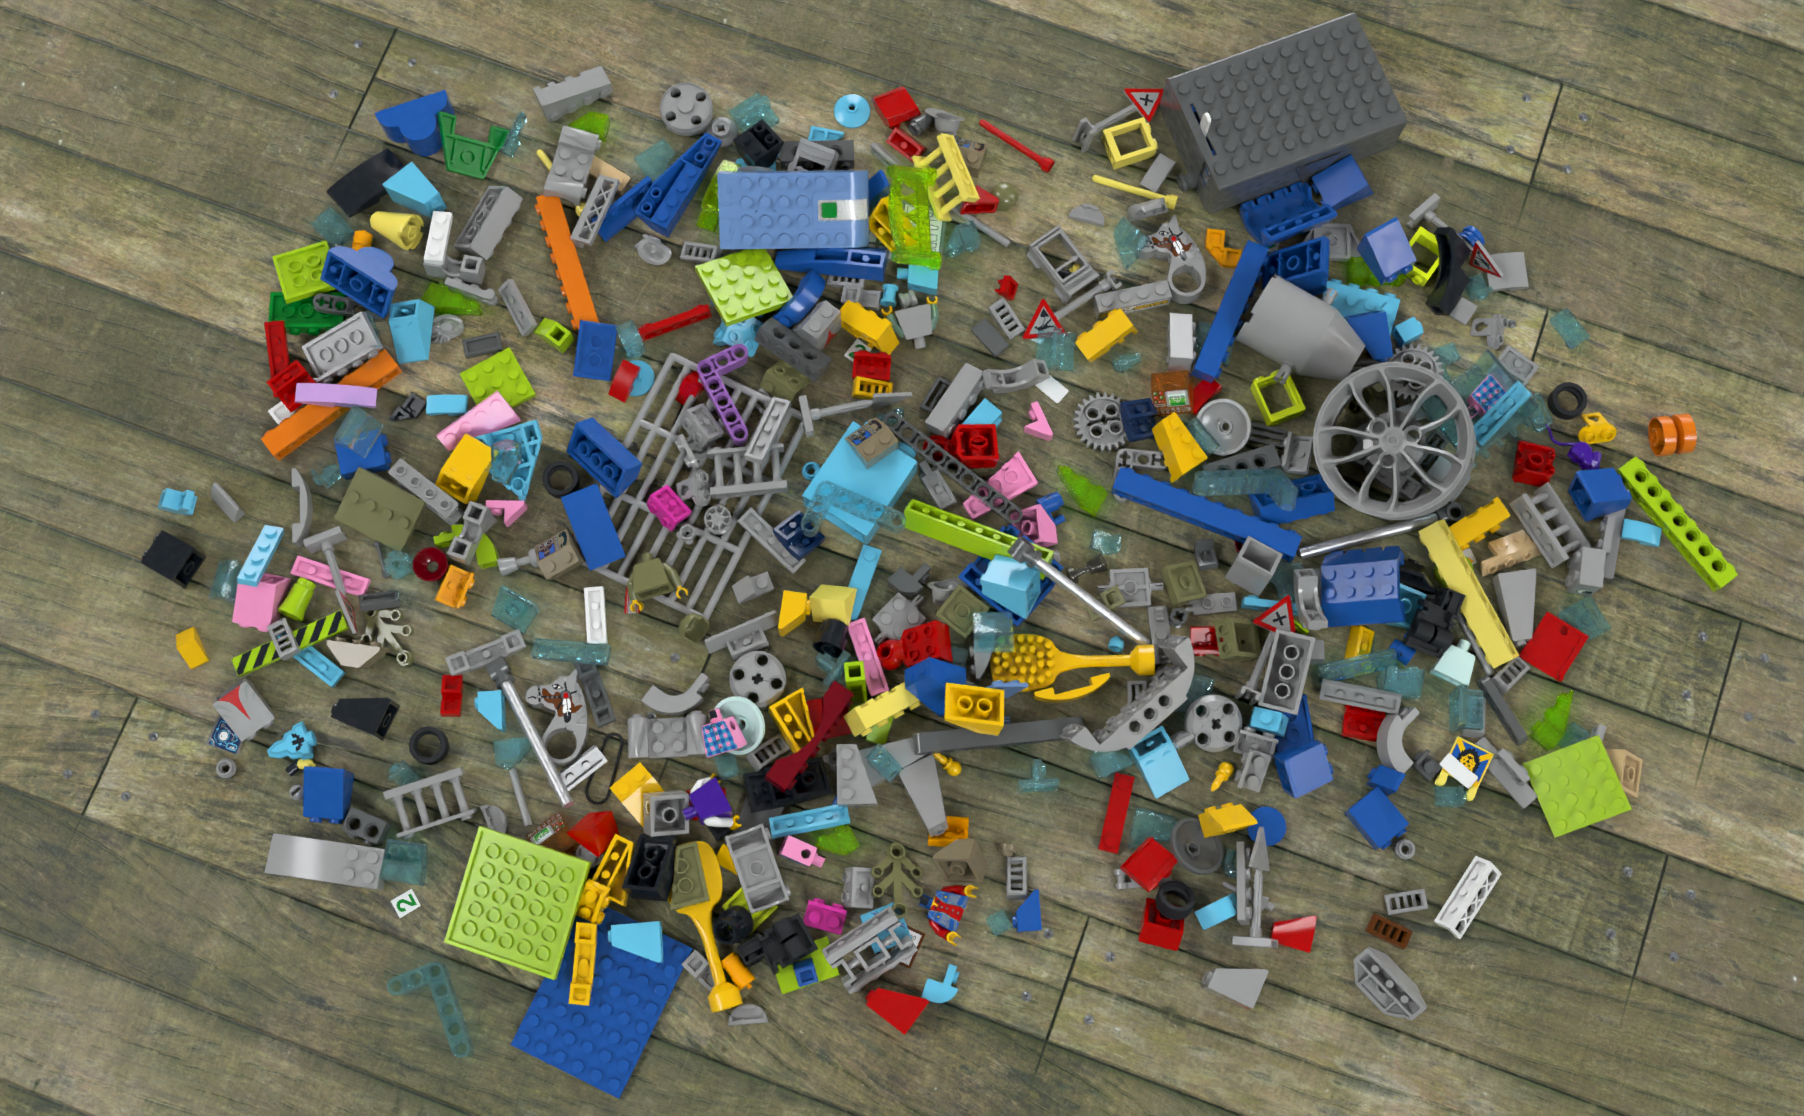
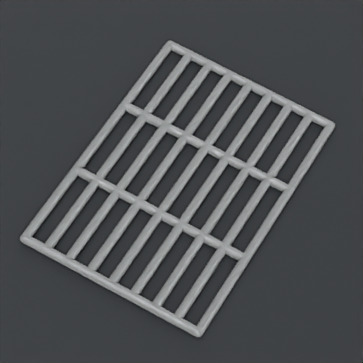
M676 353L669 354L622 445L628 450L640 426L649 430L636 456L642 463L657 434L666 438V441L636 498L626 494L627 488L618 498H614L608 509L612 520L622 500L632 505L617 532L620 542L639 508L649 514L618 573L607 569L610 563L593 569L627 586L629 579L624 576L656 517L655 514L649 511L647 503L643 502V499L673 442L678 440L677 434L682 427L679 419L687 409L692 408L697 396L694 397L693 395L688 397L670 432L661 428L679 393V387L683 379L688 376L691 369L697 371V363ZM674 361L684 365L654 424L644 420ZM704 368L701 372L707 374L711 370ZM723 375L720 376L723 384L734 389L730 396L734 405L741 392L751 396L741 415L744 424H746L758 400L769 406L772 400L771 397ZM716 384L713 390L718 389L719 386ZM710 399L705 404L709 412L713 407ZM792 407L775 441L778 442L791 416L802 421L780 462L781 477L805 432L801 411ZM767 408L765 409V411H764V413H763V415H762V417H761V419H760V421H759V423H758V425H757V427H756V429H755V431H754V433H753V435H752V437H751V439H750V441L748 442V444H747L746 447H749V445H750V443H751V441H752V439H753V437H754V435H755V433H756V431H757V429H758V427H759V424H760V422H761V420H762V418H763V416H764V414H765ZM719 418L717 423L723 428L724 425ZM741 432L736 433L735 437L739 438ZM689 435L688 439L686 440L688 444L694 442L691 436ZM717 439L708 442L711 449L713 448ZM729 439L724 449L735 446L731 439ZM696 445L693 451L702 454L705 452L706 446L700 449ZM682 450L663 487L668 485L671 488L684 463L683 458L686 457V451ZM771 453L767 455L764 464H761V476L764 482L772 481V479L762 475L771 457ZM708 456L698 460L699 467L693 468L691 473L694 470L702 469ZM741 456L742 474L751 478L748 483L751 484L754 481V472L745 467L747 460H745V456ZM722 458V468L726 466L734 470V462L728 458ZM715 468L708 480L709 491L710 487H713L716 482ZM734 472L732 473L726 486H730L735 483ZM602 485L599 486L602 497L605 492L612 495ZM685 485L682 489L683 495H685L686 491L689 490V488ZM772 494L763 495L755 511L758 515L762 516ZM750 496L741 497L731 516L732 527L721 538L711 534L706 526L704 530L694 526L702 507L695 504L687 522L693 528L699 529V535H697L699 539L679 576L682 581V587L706 541H710L717 546L686 606L676 601V587H674L675 591L671 592L669 598L659 595L652 599L686 615L698 613L709 620L751 537L745 530L738 546L727 542ZM728 498L719 499L717 505L724 507ZM681 521L676 526L681 528L685 521ZM664 526L649 552L653 554V559H655L669 532L668 528ZM574 534L573 537H574L576 543L578 544L577 538H576V536H575V534ZM677 539L665 562L671 567L685 542L683 539ZM723 549H727L734 554L704 613L693 610ZM586 562L581 564L585 567H588Z

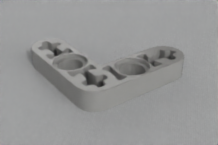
M1127 448L1119 450L1115 458L1113 485L1121 468L1118 466H1122L1123 459L1119 457H1122L1123 454H1126V457L1129 458L1126 460L1125 467H1122L1124 469L1129 467L1131 469L1165 471L1168 469V467H1165V464L1161 466L1160 462H1155L1159 461L1160 458H1164L1163 453ZM1141 455L1146 456L1148 463H1139L1138 457ZM1152 456L1155 457L1153 465H1151ZM1112 494L1114 501L1117 503H1125L1128 500Z

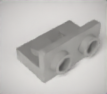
M703 403L687 409L679 419L682 426L700 449L704 448L708 442L722 437L725 433Z
M1248 747L1247 752L1244 751L1241 756L1240 763H1243L1241 770H1237L1234 777L1237 788L1241 789L1243 787L1260 792L1271 754Z
M845 868L842 875L844 891L841 896L844 908L873 909L871 890L874 887V878L870 874L872 868Z

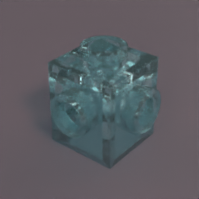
M396 549L386 555L388 558L383 560L385 563L383 565L384 570L388 575H392L396 581L414 572L411 565L413 560L404 551L398 552Z

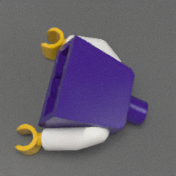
M713 773L710 777L697 780L689 795L691 806L681 810L685 820L687 821L697 816L701 825L729 827L731 830H737L742 826V824L735 822L740 818L738 815L731 818L732 809L719 785L721 780L717 781L716 774Z

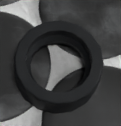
M1565 382L1558 385L1550 393L1548 407L1557 418L1571 420L1579 416L1586 408L1587 394L1578 384ZM1567 391L1576 397L1578 406L1575 410L1567 411L1560 407L1557 401V396L1560 392Z
M557 461L548 465L544 470L542 476L543 485L554 498L561 499V497L579 489L580 476L575 467L569 462ZM558 470H567L572 475L570 487L561 491L554 489L550 483L553 473Z
M422 727L415 731L410 738V753L414 759L422 764H437L448 754V738L436 727ZM428 734L437 736L441 744L438 753L432 757H424L418 751L419 740Z
M1167 881L1160 886L1155 898V904L1158 911L1165 917L1173 920H1182L1191 913L1196 898L1192 889L1183 882ZM1164 895H1178L1185 901L1186 906H1174L1165 899Z

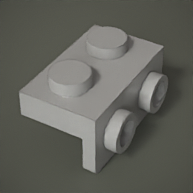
M1289 431L1288 436L1284 439L1285 450L1284 454L1280 457L1281 467L1286 473L1308 475L1313 452V437L1298 436Z
M1245 726L1243 730L1240 729L1239 740L1233 746L1232 751L1243 754L1250 747L1271 754L1270 762H1272L1276 743L1278 744L1279 741L1274 739L1275 735L1267 732L1259 735L1255 733L1256 729Z

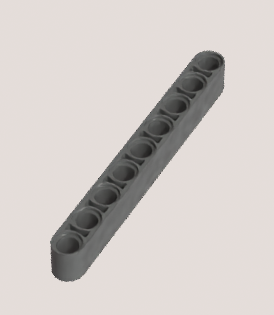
M895 412L885 415L884 424L888 426L899 440L911 447L921 457L1004 521L1012 525L1020 522L1023 514L1022 510L900 415ZM896 418L898 420L897 425L889 426L887 424L888 419ZM910 429L913 435L910 438H905L902 436V432ZM925 441L928 443V447L925 450H920L917 447L918 442ZM936 452L943 455V459L939 462L934 461L932 458ZM950 464H955L958 467V471L950 473L947 467ZM965 476H971L973 483L966 485L962 479ZM985 487L989 494L981 497L978 494V489ZM1001 499L1004 506L1000 509L995 508L993 501ZM1016 511L1019 514V518L1011 520L1008 517V513Z
M1083 717L1004 724L998 736L980 734L966 728L916 733L912 735L914 754L926 755L1062 741L1064 739L1059 736L1063 733V728L1073 723L1084 726Z

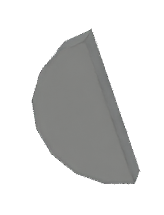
M1081 204V206L1072 209L1068 216V219L1104 227V216L1099 211V208L1092 204Z
M480 806L488 828L506 834L508 821L505 813L496 806Z
M748 1003L739 1005L734 1009L728 1020V1026L768 1023L767 1015L763 1009L755 1004Z

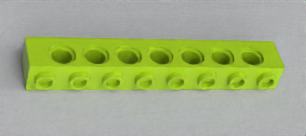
M1635 456L1616 471L1622 477V483L1630 491L1631 497L1657 527L1662 528L1661 532L1713 592L1721 589L1738 575L1734 566L1724 559L1722 552L1712 545L1709 537L1699 530L1696 522L1686 515L1683 507L1673 500L1670 492L1661 486L1657 477L1648 471L1642 460ZM1635 475L1641 479V482L1636 480ZM1648 490L1653 493V497L1648 494ZM1660 505H1663L1666 508V511H1663ZM1673 519L1679 523V526L1674 524ZM1686 534L1691 537L1692 541L1686 538ZM1699 549L1704 552V556L1699 553ZM1712 564L1717 567V571L1712 568Z

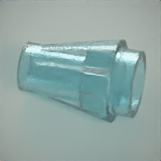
M1138 352L1116 355L1112 359L1113 368L1117 373H1124L1141 362V356Z

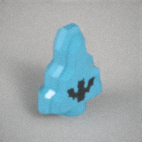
M303 721L293 725L292 730L285 733L283 739L275 742L267 752L269 757L281 759L289 756L293 760L299 758L302 760L314 759L312 747L317 745V740L312 730L307 731Z

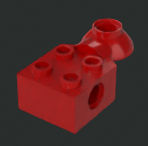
M959 424L951 440L940 435L929 437V439L967 468H995L999 460L996 424ZM924 442L923 450L928 447L927 442ZM934 453L932 458L934 461L939 462L943 459V455L941 453Z
M938 620L904 630L900 640L890 639L883 642L877 649V656L881 666L887 670H894L904 662L910 668L929 657L952 663L949 625Z

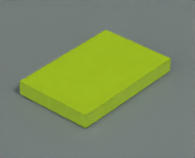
M827 936L814 940L818 950L798 960L813 959L819 982L840 975L838 968L835 967L833 969L822 952V949L830 945ZM780 964L777 966L779 973L776 974L782 995L812 985L799 987L793 964L782 969Z

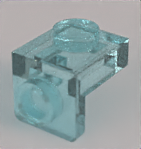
M1097 529L1093 530L1089 549L1106 555L1117 554L1121 548L1122 535H1111Z
M404 760L399 764L397 762L388 769L387 779L389 781L393 779L399 786L415 782L420 778V775Z

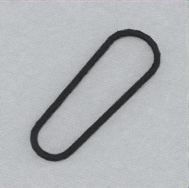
M617 733L609 734L605 738L602 748L600 750L603 753L606 743L611 736L619 737L621 744L606 798L598 802L591 800V798L588 795V789L590 787L595 771L591 774L588 784L586 786V798L589 802L593 804H602L605 801H607L610 796V787L613 785L624 743L621 735Z

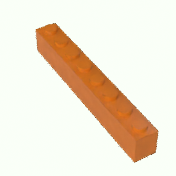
M537 196L538 204H535L537 214L541 215L543 219L540 221L542 230L546 231L548 235L545 237L548 248L551 247L553 253H550L553 264H557L558 267L555 270L558 281L562 280L563 286H560L563 297L567 296L568 302L565 303L568 313H572L574 318L571 320L572 327L579 332L580 320L599 323L576 247L570 239L571 232L560 197Z
M386 349L379 351L376 357L358 366L354 372L346 374L337 384L377 388L378 390L402 373V370ZM308 404L305 407L299 408L290 418L282 420L276 428L268 430L261 440L271 454L280 461L352 408L334 406L333 408Z

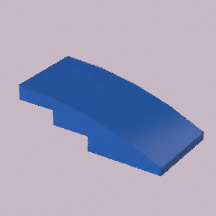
M597 483L561 497L590 571L626 557Z

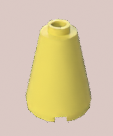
M377 211L370 217V224L374 230L406 251L416 248L422 239L423 233L420 231L421 226L424 227V223L419 215Z

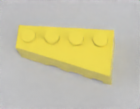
M905 682L892 688L891 691L880 694L874 700L872 698L861 706L853 708L843 717L854 737L860 734L864 737L873 732L871 728L877 725L880 728L889 723L887 719L891 717L897 719L905 714L904 710L907 708L913 710L921 704L918 698L905 689Z

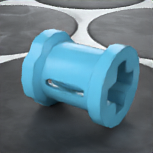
M884 284L882 286L884 291L880 305L895 307L898 286Z

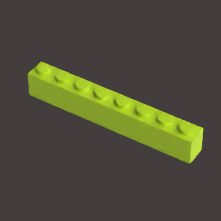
M915 499L910 501L904 511L902 523L904 528L989 560H993L996 554L1013 558L1007 551L1018 539L1017 537ZM1031 543L1035 547V551L1039 550L1042 553L1041 558L1051 565L1054 551ZM1040 572V579L1044 580L1046 575Z

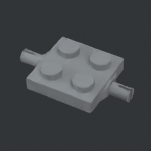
M1148 568L1109 570V584L1097 585L1098 594L1118 585L1126 603L1118 608L1150 607L1151 592L1163 590V582L1151 583Z
M898 592L872 619L881 631L874 639V642H877V645L880 646L886 638L900 640L904 630L921 625L926 620V617L919 612L917 606L924 600L923 596L916 601L921 596L918 593L910 601Z

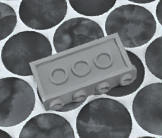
M365 311L357 313L301 346L317 377L314 381L322 384L331 383L335 376H342L348 373L347 369L362 365L363 360L376 357L378 351L384 349Z

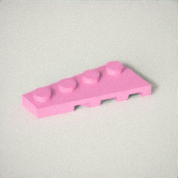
M497 390L438 433L437 438L448 451L456 448L466 433L472 437L496 432L520 422L521 418Z
M1019 451L987 481L990 486L1009 500L1038 485L1037 480ZM985 487L978 489V494L981 497L989 494ZM972 495L963 503V507L972 521L991 511ZM1001 499L993 501L995 508L1004 504Z

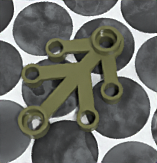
M378 609L373 610V615H370V611H363V616L367 620L366 632L361 637V640H364V644L370 645V642L375 641L373 632L376 624L379 628L377 642L382 643V647H385V641L387 640L397 654V662L402 666L411 665L414 662V654L409 650H404L392 633H400L403 636L409 637L414 633L413 626L385 624L381 618L385 617L391 618L393 621H401L403 619V612L397 609L392 611ZM396 612L399 614L397 619L395 618ZM407 627L409 628L408 634H406L405 629ZM367 636H369L370 641L368 643L366 642ZM403 655L406 657L405 661H402Z
M892 843L886 850L887 857L878 866H874L870 874L874 879H879L883 875V870L891 863L893 871L879 885L873 887L871 895L876 899L881 898L884 890L893 882L894 905L891 908L894 913L895 909L901 910V915L895 913L900 920L908 912L907 906L902 903V884L910 890V895L913 899H919L923 895V889L901 871V864L910 871L909 875L914 880L921 877L922 869L915 866L906 857V850L902 844ZM893 850L898 851L899 856H894ZM874 870H879L880 875H876L874 873ZM913 870H917L919 875L915 876ZM879 889L881 891V894H875L874 890ZM914 890H918L920 895H915Z

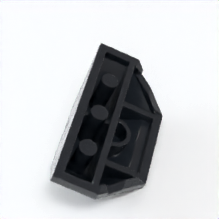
M1407 559L1404 560V565H1399L1401 584L1424 594H1436L1437 589L1425 567L1419 565L1418 561Z

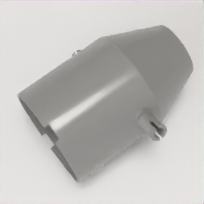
M1276 274L1270 279L1251 311L1253 314L1248 322L1245 321L1236 338L1240 343L1281 365V368L1274 377V380L1278 382L1282 376L1279 384H1285L1291 372L1298 376L1342 381L1348 376L1365 347L1364 342L1339 310L1331 306L1338 296L1336 290L1330 296L1333 289L1328 288L1322 300Z

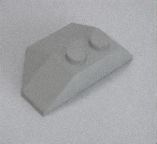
M1368 946L1354 958L1355 984L1383 1014L1406 1018L1412 1021L1427 1009L1416 984L1387 954Z

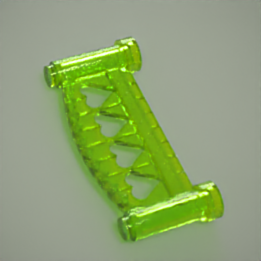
M894 164L887 167V176L892 178L888 200V218L891 235L896 250L892 251L891 260L899 264L929 267L930 270L938 271L941 267L942 255L941 252L932 251L928 201V186H934L936 182V168L926 167L923 169ZM901 183L906 184L915 192L908 196L902 195L901 190L903 188ZM902 200L907 201L916 209L908 213L903 212L902 207L904 205ZM903 217H907L917 226L909 230L904 229L903 224L905 222ZM908 234L918 243L910 247L905 246L904 241L906 239L903 235Z

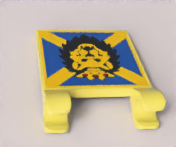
M1457 736L1449 753L1478 776V779L1466 790L1463 796L1465 800L1472 801L1494 754ZM1442 767L1435 780V784L1441 787L1445 784L1448 775L1453 776Z

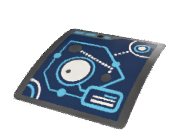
M219 714L206 744L238 755L243 741L241 742Z

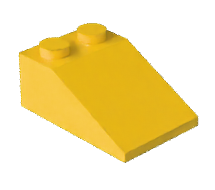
M946 683L944 721L976 733L998 736L1004 726V690Z
M641 762L610 787L611 791L643 828V793L665 792Z

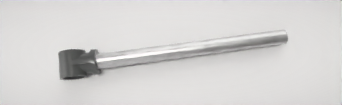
M1457 502L1451 503L1434 511L1433 514L1298 548V556L1300 559L1309 558L1428 527L1442 519L1446 521L1447 525H1453L1464 518L1466 511L1462 504ZM1450 510H1453L1457 513L1456 518L1451 516Z
M1019 536L1007 552L1020 563L1025 562L1028 568L1035 567L1137 645L1150 643L1147 637L1042 559V553L1039 550L1035 551V547L1024 537Z
M500 656L486 664V670L492 680L496 681L497 689L503 690L562 807L568 808L574 802L513 685L515 679L513 675H510L512 672L504 657Z

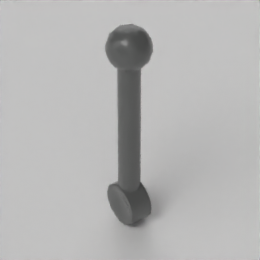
M376 540L374 541V547L377 548L383 569L382 576L389 578L390 572L386 569L380 548L381 542Z

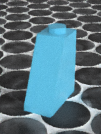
M662 922L611 925V930H608V942H612V946L657 963H664Z

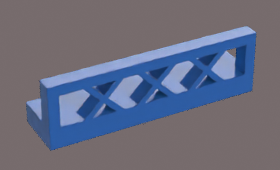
M646 176L610 205L597 233L605 243L638 217L634 212L652 185L649 176ZM598 215L591 220V223L597 221Z

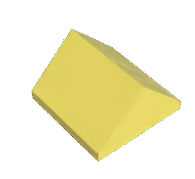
M821 584L809 597L813 621L822 623L826 619H835L849 626L857 589Z

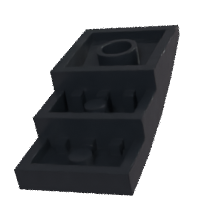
M387 148L347 173L332 185L326 193L350 218L379 203L380 197L388 194L383 183L405 166Z
M809 758L806 762L809 764L803 774H797L794 778L797 782L791 790L786 789L784 793L765 780L766 774L772 767H766L763 771L744 773L742 777L751 813L790 806L831 794L823 758Z

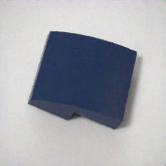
M1151 398L1122 402L1120 404L1121 418L1129 442L1155 438L1152 428L1157 425L1154 417L1158 413Z
M797 510L773 529V533L779 542L798 561L807 556L825 540V536L811 526L812 520L800 510Z

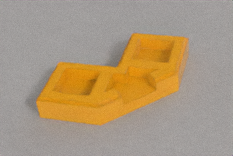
M1207 228L1205 249L1221 267L1235 269L1242 250L1224 248L1226 230Z

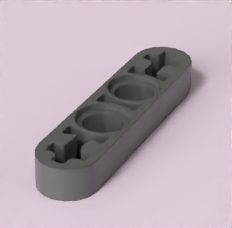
M317 294L313 298V307L316 311L345 317L356 315L357 312L354 309L356 306L361 305L351 298L329 294ZM320 299H323L324 303H326L323 304V307H320L319 303H317L320 302ZM330 300L333 301L332 309H330ZM338 302H343L346 304V308L338 310L335 305ZM365 307V313L369 321L382 322L387 318L386 316L383 319L372 311L368 315L369 309Z
M1485 675L1478 679L1477 685L1511 740L1517 746L1526 742L1528 738L1525 731L1491 678Z

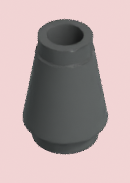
M925 113L911 120L908 125L909 131L916 137L918 135L921 136L934 121V117Z

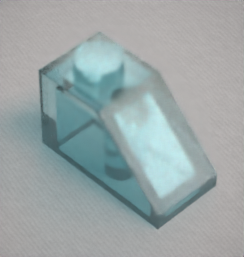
M505 439L491 444L492 481L504 485L510 483L522 461L521 443Z
M527 737L493 741L495 764L502 769L514 768L513 765L519 764L532 748Z
M1093 751V755L1089 758L1098 780L1131 767L1136 763L1134 758L1117 751Z

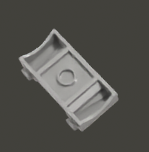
M563 125L552 167L544 186L543 196L561 197L580 206L581 199H585L587 193L585 186L596 150L599 151L602 140H599V135Z
M691 711L690 715L686 717L648 719L643 717V714H633L632 718H628V758L630 760L706 756L702 726L707 724V716L702 714V711Z
M763 823L748 830L725 836V841L750 914L789 901V896H791L788 884L784 885L769 843V839H771L768 827L764 829Z

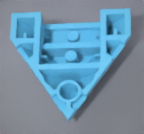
M538 420L474 437L498 451L489 472L508 490H512L520 501L526 500L543 439Z

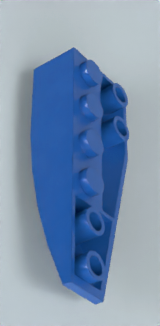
M705 133L652 183L634 214L652 230L669 238L705 178L722 144V140Z
M873 247L786 250L777 252L775 266L781 270L809 273L814 269L818 274L884 281L890 251Z

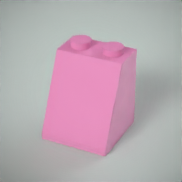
M264 573L257 587L238 584L232 622L238 623L240 627L249 628L252 626L256 627L259 631L269 632L267 626L279 621L281 613L277 609L286 599L291 578Z

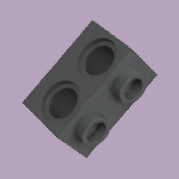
M351 807L341 829L347 831L346 836L355 840L359 836L364 839L363 843L374 847L375 844L382 846L392 824ZM359 819L360 827L354 830L353 823ZM377 827L378 834L372 837L370 834L371 830Z

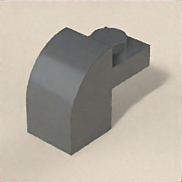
M924 563L911 576L900 566L887 580V583L902 596H916L923 591V586L920 582L925 583L931 576L929 574L931 567Z

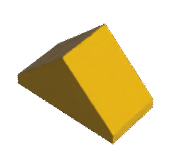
M194 626L176 635V648L190 669L210 661Z

